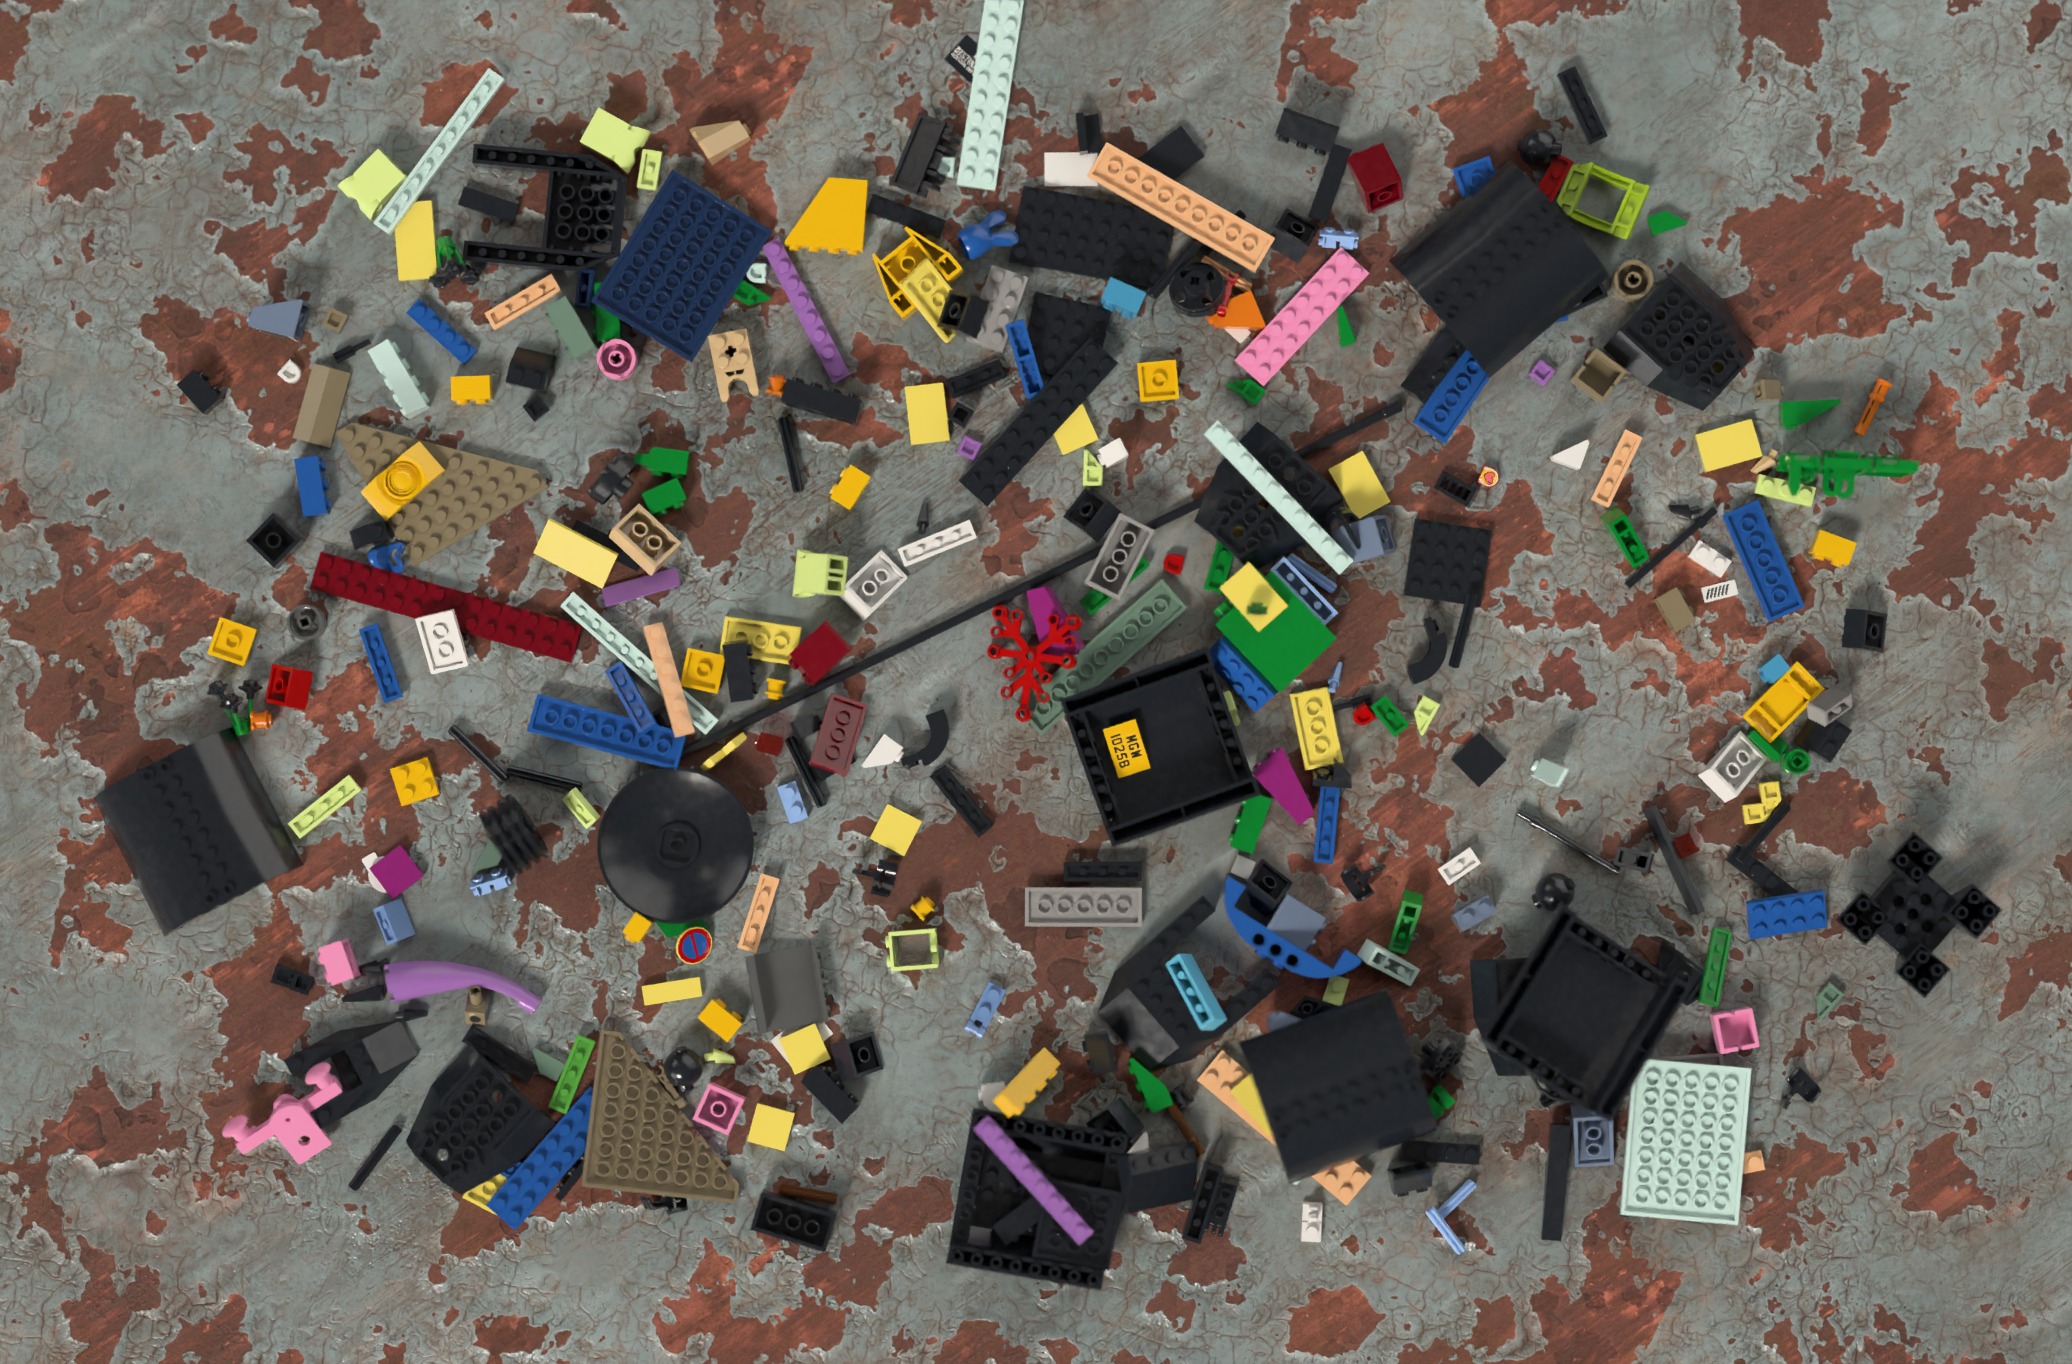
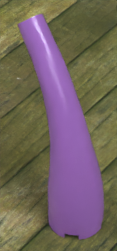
M431 960L401 961L384 965L385 970L389 969V973H385L388 993L394 995V997L390 998L391 1003L475 985L514 998L519 1001L518 1006L531 1014L535 1012L542 1001L541 998L514 981L475 966Z

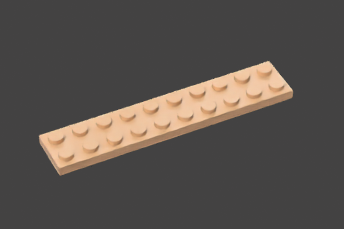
M1107 142L1087 174V177L1253 272L1257 271L1275 240L1271 235Z
M1221 1050L1197 1080L1275 1145L1272 1134L1268 1136L1230 1092L1249 1072ZM1355 1161L1311 1177L1347 1206L1370 1179L1371 1175Z

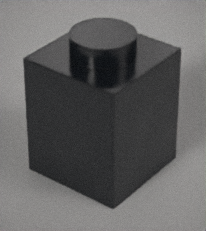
M957 401L947 419L965 430L974 415V411Z

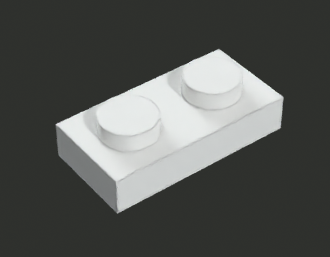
M1700 540L1697 541L1687 556L1719 578L1723 576L1732 562Z
M1468 847L1437 870L1446 883L1450 885L1481 863L1472 849Z

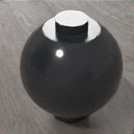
M1536 128L1526 132L1522 139L1518 140L1517 150L1520 151L1522 160L1529 166L1544 167L1550 164L1553 159L1560 158L1562 144L1557 143L1555 136L1548 130Z
M1548 873L1538 881L1535 888L1536 893L1532 895L1533 903L1539 909L1544 907L1546 910L1555 912L1561 903L1568 907L1574 898L1575 884L1571 878L1561 873Z
M680 1046L667 1056L664 1063V1072L667 1079L672 1084L678 1086L679 1091H690L694 1088L693 1084L702 1075L703 1062L695 1051L688 1049L686 1046Z

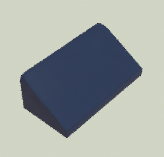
M595 269L579 271L574 307L580 309L591 308L596 274Z

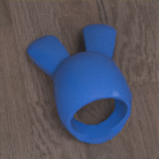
M992 211L981 223L968 225L958 232L957 237L961 253L965 259L970 261L979 258L994 246H1012L1017 244L1019 236L1013 230L991 232L992 229L1006 221V214L1003 211Z

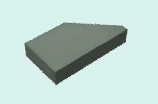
M491 840L488 841L472 871L476 872L499 865L502 856Z
M1830 981L1816 995L1817 1019L1819 1021H1822L1845 995Z
M534 1047L532 1051L539 1073L557 1082L566 1063Z

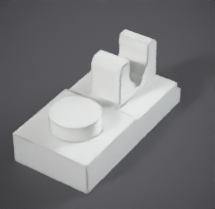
M1303 1201L1301 1241L1321 1242L1322 1202Z

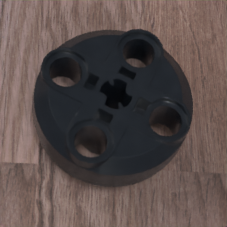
M1194 262L1182 266L1174 273L1169 284V295L1175 311L1188 317L1213 316L1217 313L1219 305L1225 299L1226 286L1221 273L1214 266L1203 262Z
M622 452L607 465L586 493L601 505H604L613 495L620 500L634 485L635 482L629 476L638 464L628 454Z

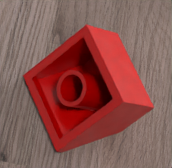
M272 664L264 702L305 710L313 672Z

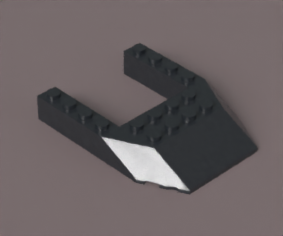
M474 144L472 163L475 167L549 174L542 248L464 240L463 261L473 264L535 270L582 271L620 255L627 177L587 154Z
M1203 895L1114 972L1098 1010L1102 1018L1149 1071L1192 1060L1280 985L1267 969L1263 970L1221 1007L1227 1018L1224 1023L1214 1030H1200L1176 983L1158 961L1216 911Z

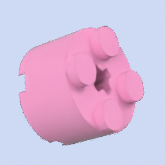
M613 339L599 348L597 363L600 370L610 379L625 380L630 378L636 371L638 356L629 343L624 340ZM618 355H620L622 361L616 364L613 359L618 358Z

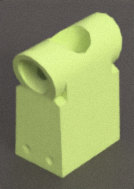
M598 107L580 143L582 146L614 162L628 175L635 163L636 152L645 145L651 132L631 126Z
M377 149L352 176L344 179L337 186L348 198L356 199L360 210L373 221L379 215L383 205L394 196L408 176L383 151Z
M797 549L792 596L811 597L815 594L844 596L848 557L817 554L808 550Z

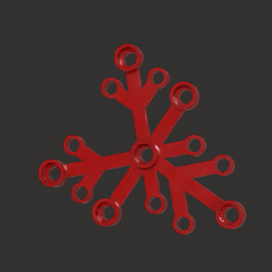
M997 605L994 607L992 615L996 620L1001 621L1006 629L993 626L990 630L991 636L994 638H1013L1022 651L1004 649L1000 644H991L987 649V654L992 659H1000L1003 656L1021 659L1012 667H1006L1003 675L1007 679H1013L1016 673L1024 667L1025 674L1010 686L1003 687L1000 693L1004 698H1011L1014 692L1023 686L1020 707L1016 710L1015 715L1018 721L1028 722L1033 716L1032 710L1028 707L1031 687L1036 692L1037 700L1040 703H1047L1050 700L1049 693L1044 691L1034 677V668L1040 675V681L1044 684H1049L1052 682L1053 676L1046 671L1041 662L1061 664L1065 669H1073L1077 664L1076 656L1070 653H1065L1062 656L1041 653L1053 643L1065 645L1069 648L1076 645L1075 637L1062 636L1069 630H1079L1082 626V619L1078 615H1069L1065 620V624L1058 629L1061 621L1060 616L1050 614L1047 618L1050 624L1048 638L1037 647H1029L1020 634L1024 612L1020 609H1014L1011 612L1012 623L1008 618L1010 614L1009 609L1006 606ZM999 609L1002 611L1001 616L997 615ZM1016 612L1020 613L1018 619L1015 617ZM1055 616L1057 620L1055 623H1052L1051 619ZM1071 619L1075 620V624L1073 626L1070 625ZM998 628L999 634L996 636L994 631ZM1069 638L1072 639L1071 645L1067 644V640ZM993 648L997 650L995 655L992 654ZM1029 653L1033 654V658L1031 660H1029L1028 658ZM1068 657L1070 662L1066 665L1064 661ZM1008 670L1012 671L1010 677L1007 675ZM1047 674L1049 679L1045 682L1044 676ZM1006 689L1010 691L1008 696L1005 695ZM1042 694L1046 695V699L1044 701L1041 700ZM1021 711L1025 712V716L1023 718L1020 716Z

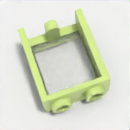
M937 928L890 931L888 936H885L886 948L890 949V955H887V966L891 967V971L938 968L940 966Z

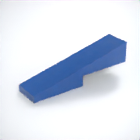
M1024 319L1005 324L1025 395L1029 399L1041 390L1043 382Z

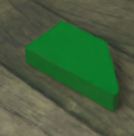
M1667 211L1646 218L1652 236L1687 225V221Z
M745 280L741 282L733 295L734 298L747 306L767 302L772 299Z
M1252 379L1227 382L1225 385L1253 406L1257 404L1266 389Z

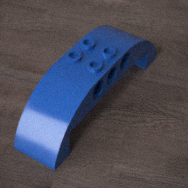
M1228 875L1226 876L1223 886V901L1229 921L1235 931L1248 944L1254 947V952L1265 959L1268 956L1272 959L1270 962L1280 969L1284 966L1297 974L1314 978L1341 975L1361 963L1362 960L1342 948L1331 967L1236 909L1233 906L1242 894L1245 886ZM1259 933L1262 934V941L1254 943V936ZM1273 944H1278L1279 951L1272 954L1270 947ZM1294 954L1296 957L1295 962L1288 964L1287 957Z

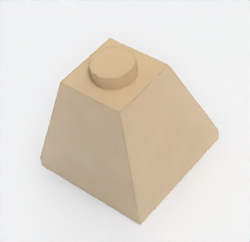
M739 120L690 129L691 134L712 165L751 140L749 136L751 131L745 123L742 125Z

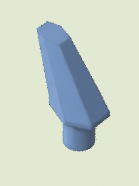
M1342 662L1336 664L1328 680V691L1331 693H1335L1337 687L1340 686Z

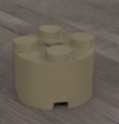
M1638 260L1624 262L1616 268L1611 276L1613 293L1618 299L1627 302L1641 299L1649 292L1653 285V274L1650 268ZM1630 277L1632 280L1636 281L1633 285L1631 284V282H1628V279Z

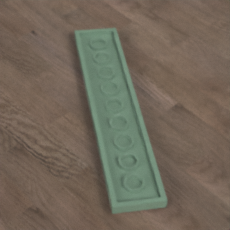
M1163 579L1085 645L1086 649L1080 650V654L1075 655L1077 664L1073 669H1065L1061 666L1052 674L1053 680L1051 683L1041 684L1044 691L1050 695L1049 702L1040 703L1037 700L1035 691L1030 694L1028 707L1032 710L1033 716L1028 722L1041 736L1065 716L1060 699L1099 686L1187 609ZM1042 694L1041 700L1044 701L1046 699V695ZM1021 711L1020 713L1025 716V712Z

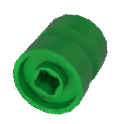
M1790 749L1783 752L1782 758L1779 761L1782 770L1788 774H1802L1810 766V757L1805 751L1800 749Z
M1440 1084L1431 1090L1430 1096L1427 1095L1436 1121L1444 1114V1109H1449L1456 1103Z

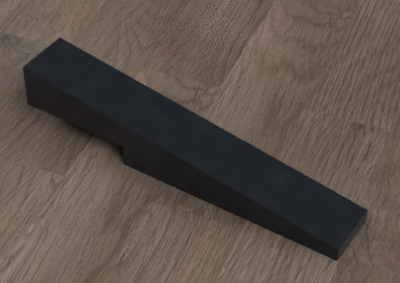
M1549 1123L1541 1240L1561 1241L1571 1133V1125Z

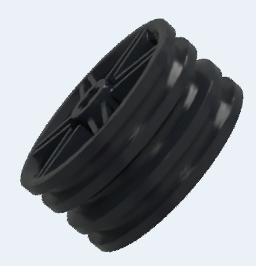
M511 794L505 796V801L502 799L497 801V808L490 805L487 807V813L485 811L479 812V818L502 858L517 875H521L523 868L529 870L532 867L531 860L538 864L542 861L541 857L547 858L550 856V853L526 811Z

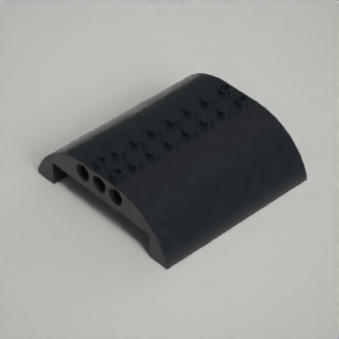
M1510 159L1503 162L1389 260L1398 273L1408 281L1476 360L1477 365L1489 378L1610 277L1600 260L1535 183Z
M1208 647L1060 699L1112 848L1261 795L1255 777L1250 770ZM1135 719L1151 768L1118 778L1103 729Z
M232 727L204 737L112 784L94 797L164 937L272 879L288 874L304 865Z
M1561 903L1479 1039L1500 1057L1554 1092L1608 1122H1612L1692 987L1677 977L1664 974L1578 918V913Z
M1387 989L1238 1042L1289 1184L1437 1131L1434 1115L1416 1061Z

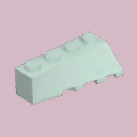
M387 339L368 350V353L380 374L384 375L383 379L387 387L391 391L393 390L395 402L400 407H403L400 410L404 417L412 419L430 408L428 405L430 400L425 392L421 393L418 386L420 383L416 376H411L408 369H410V366L406 359H401L398 354L401 351L396 342L392 343Z

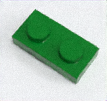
M1386 695L1370 706L1371 710L1393 737H1396L1409 726V723Z

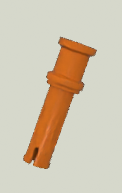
M1880 378L1876 379L1877 383L1872 393H1869V401L1853 431L1865 437L1879 405L1885 402L1884 397L1888 389L1893 386L1891 383Z

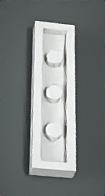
M970 520L903 546L898 551L904 566L907 567L974 540L977 537Z

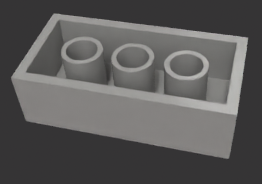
M994 265L991 266L980 297L989 301L988 310L984 316L977 339L966 337V341L1000 353L1004 352L1009 338L1005 324L1015 321L1029 281L1028 277Z
M1119 513L1084 584L1119 601L1155 530Z

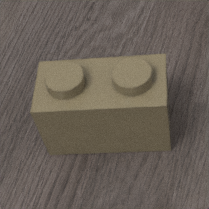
M1677 587L1653 599L1672 633H1676L1696 621L1694 618L1696 616L1695 611L1691 606H1687L1684 601L1686 599L1685 594L1681 589L1678 590Z

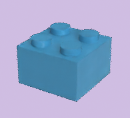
M1110 277L1102 295L1101 304H1103V308L1111 312L1114 309L1121 312V316L1131 320L1132 317L1136 319L1146 292Z

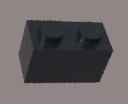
M193 369L177 386L203 414L208 415L224 400L220 396L222 392L216 385L211 386L209 384V377L202 370L199 372Z

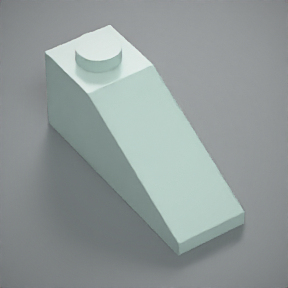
M1540 758L1539 761L1535 760L1530 768L1532 770L1531 776L1550 787H1559L1568 772V769L1543 758Z
M1366 939L1357 954L1367 964L1411 986L1420 971L1416 966L1369 939Z

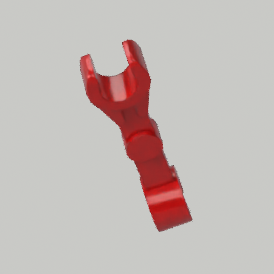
M1230 270L1226 273V295L1223 303L1218 307L1217 315L1219 317H1225L1232 288L1239 279L1238 272L1235 278L1229 277Z

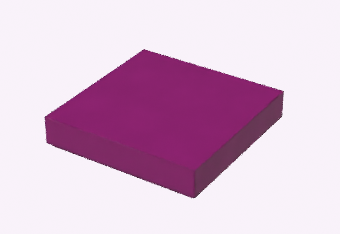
M399 845L369 868L392 899H395L425 876L402 845Z

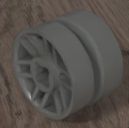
M299 605L289 613L287 627L295 638L313 641L320 638L326 631L327 619L324 612L318 607ZM305 620H308L310 624L306 626Z

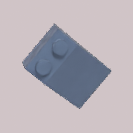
M1571 1105L1575 1168L1614 1165L1613 1120L1608 1122L1578 1105Z

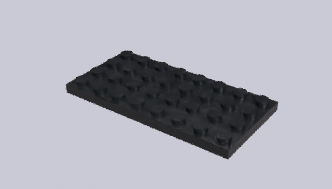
M1023 185L1015 232L1018 234L1019 240L1017 244L1012 245L1009 262L1109 281L1110 277L1128 285L1150 289L1165 272L1173 226L1141 207Z

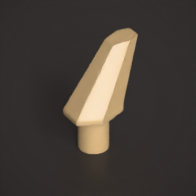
M1771 449L1768 456H1763L1750 471L1759 473L1775 465L1776 461L1774 459L1778 452Z

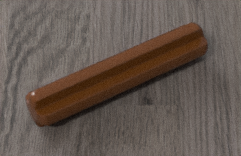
M782 1184L780 1189L781 1195L829 1204H836L838 1198L837 1193L789 1184Z

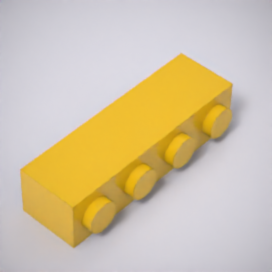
M1044 1047L997 1095L993 1102L1008 1117H1011L1014 1113L1020 1114L1026 1107L1024 1103H1030L1036 1097L1034 1092L1036 1090L1041 1091L1047 1085L1045 1080L1047 1078L1051 1080L1058 1073L1056 1068L1061 1063Z

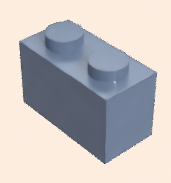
M1484 894L1454 911L1451 915L1459 929L1465 931L1497 911L1488 895Z

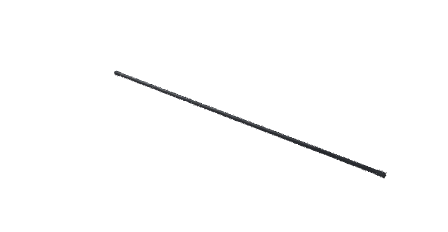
M1395 401L1381 410L1294 452L1301 458H1304L1378 421L1401 412V405L1398 401ZM1205 495L1143 525L1153 530L1199 509ZM1104 544L819 681L814 686L810 685L684 746L681 760L702 748L1097 558Z

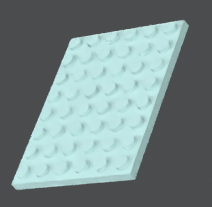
M1655 1059L1647 1061L1630 1090L1620 1205L1621 1215L1738 1225L1751 1068Z

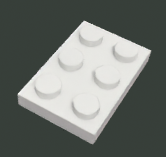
M454 609L415 619L431 674L470 665Z

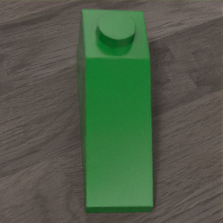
M1840 399L1781 402L1778 404L1779 427H1785V430H1796L1797 426L1840 404Z
M1615 506L1600 516L1608 533L1633 569L1650 558L1624 512Z
M1408 890L1403 891L1387 950L1407 954L1422 908L1423 894Z

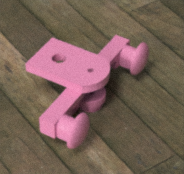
M319 1063L313 1066L305 1077L307 1084L316 1083L317 1086L314 1087V1091L300 1100L290 1094H282L273 1104V1112L270 1119L257 1126V1128L255 1125L249 1128L246 1125L248 1118L245 1115H238L225 1124L222 1134L224 1137L233 1136L235 1138V1146L243 1155L275 1135L300 1165L332 1144V1140L322 1128L320 1129L310 1112L343 1092L342 1085L334 1075L329 1073L331 1068L329 1063ZM302 1136L310 1138L307 1142L299 1141V1138Z

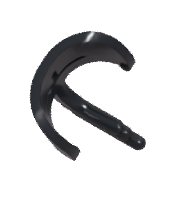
M1335 505L1329 508L1320 520L1321 528L1333 538L1331 528L1334 522L1338 520L1345 528L1356 549H1360L1361 546L1352 528L1343 516L1350 515L1356 522L1359 521V518L1345 505Z
M879 859L878 868L875 873L856 868L852 870V873L873 877L874 883L870 893L889 897L898 866L895 863ZM885 867L886 870L884 877L889 878V880L883 879L881 888H879V883L881 880L883 869Z
M1355 863L1343 871L1340 877L1356 901H1363L1375 893L1367 883V878L1385 869L1386 866L1380 864L1367 873L1362 874ZM1352 873L1356 875L1357 879L1360 881L1365 890H1362L1358 883L1354 886L1352 885L1354 882H1356Z
M1799 1066L1786 1078L1792 1090L1784 1096L1779 1105L1787 1110L1791 1104L1789 1100L1796 1093L1809 1104H1812L1820 1096L1821 1088ZM1794 1078H1795L1800 1084L1805 1080V1082L1802 1084V1086L1808 1091V1093H1806V1092L1794 1081Z
M639 1196L645 1209L657 1210L667 1207L668 1215L688 1210L687 1198L675 1197V1201L678 1202H676V1208H674L673 1198L670 1196H666V1201L661 1203H653L650 1197Z

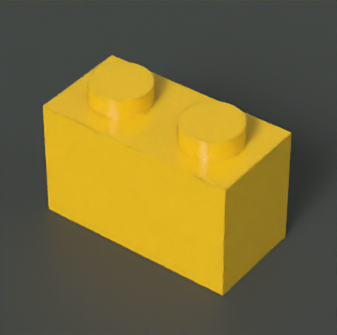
M490 375L451 377V400L457 402V405H468V401H476V404H488V401H493L492 377Z
M852 465L849 468L845 467L840 474L841 481L839 484L835 483L829 492L832 494L830 497L832 500L850 511L871 480L870 476Z
M1820 529L1816 531L1808 553L1813 554V558L1824 561V559L1831 561L1832 565L1842 568V566L1849 565L1857 543Z
M635 912L622 932L626 934L625 938L630 942L639 943L644 940L655 921L642 917L639 913Z
M713 998L697 1018L728 1042L744 1022L741 1021L742 1017L737 1012L733 1011L731 1013L726 1009L727 1004L719 998L717 1000Z

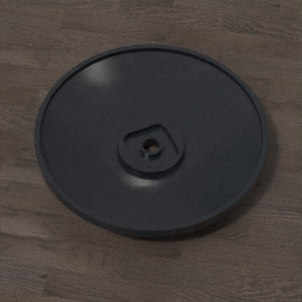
M669 767L650 771L637 777L615 795L600 823L597 853L601 872L607 885L617 899L627 908L653 921L682 924L711 916L726 906L737 895L751 869L754 855V836L746 809L729 787L704 772L677 767L674 770L676 767ZM675 840H680L683 844L680 851L672 849V843Z

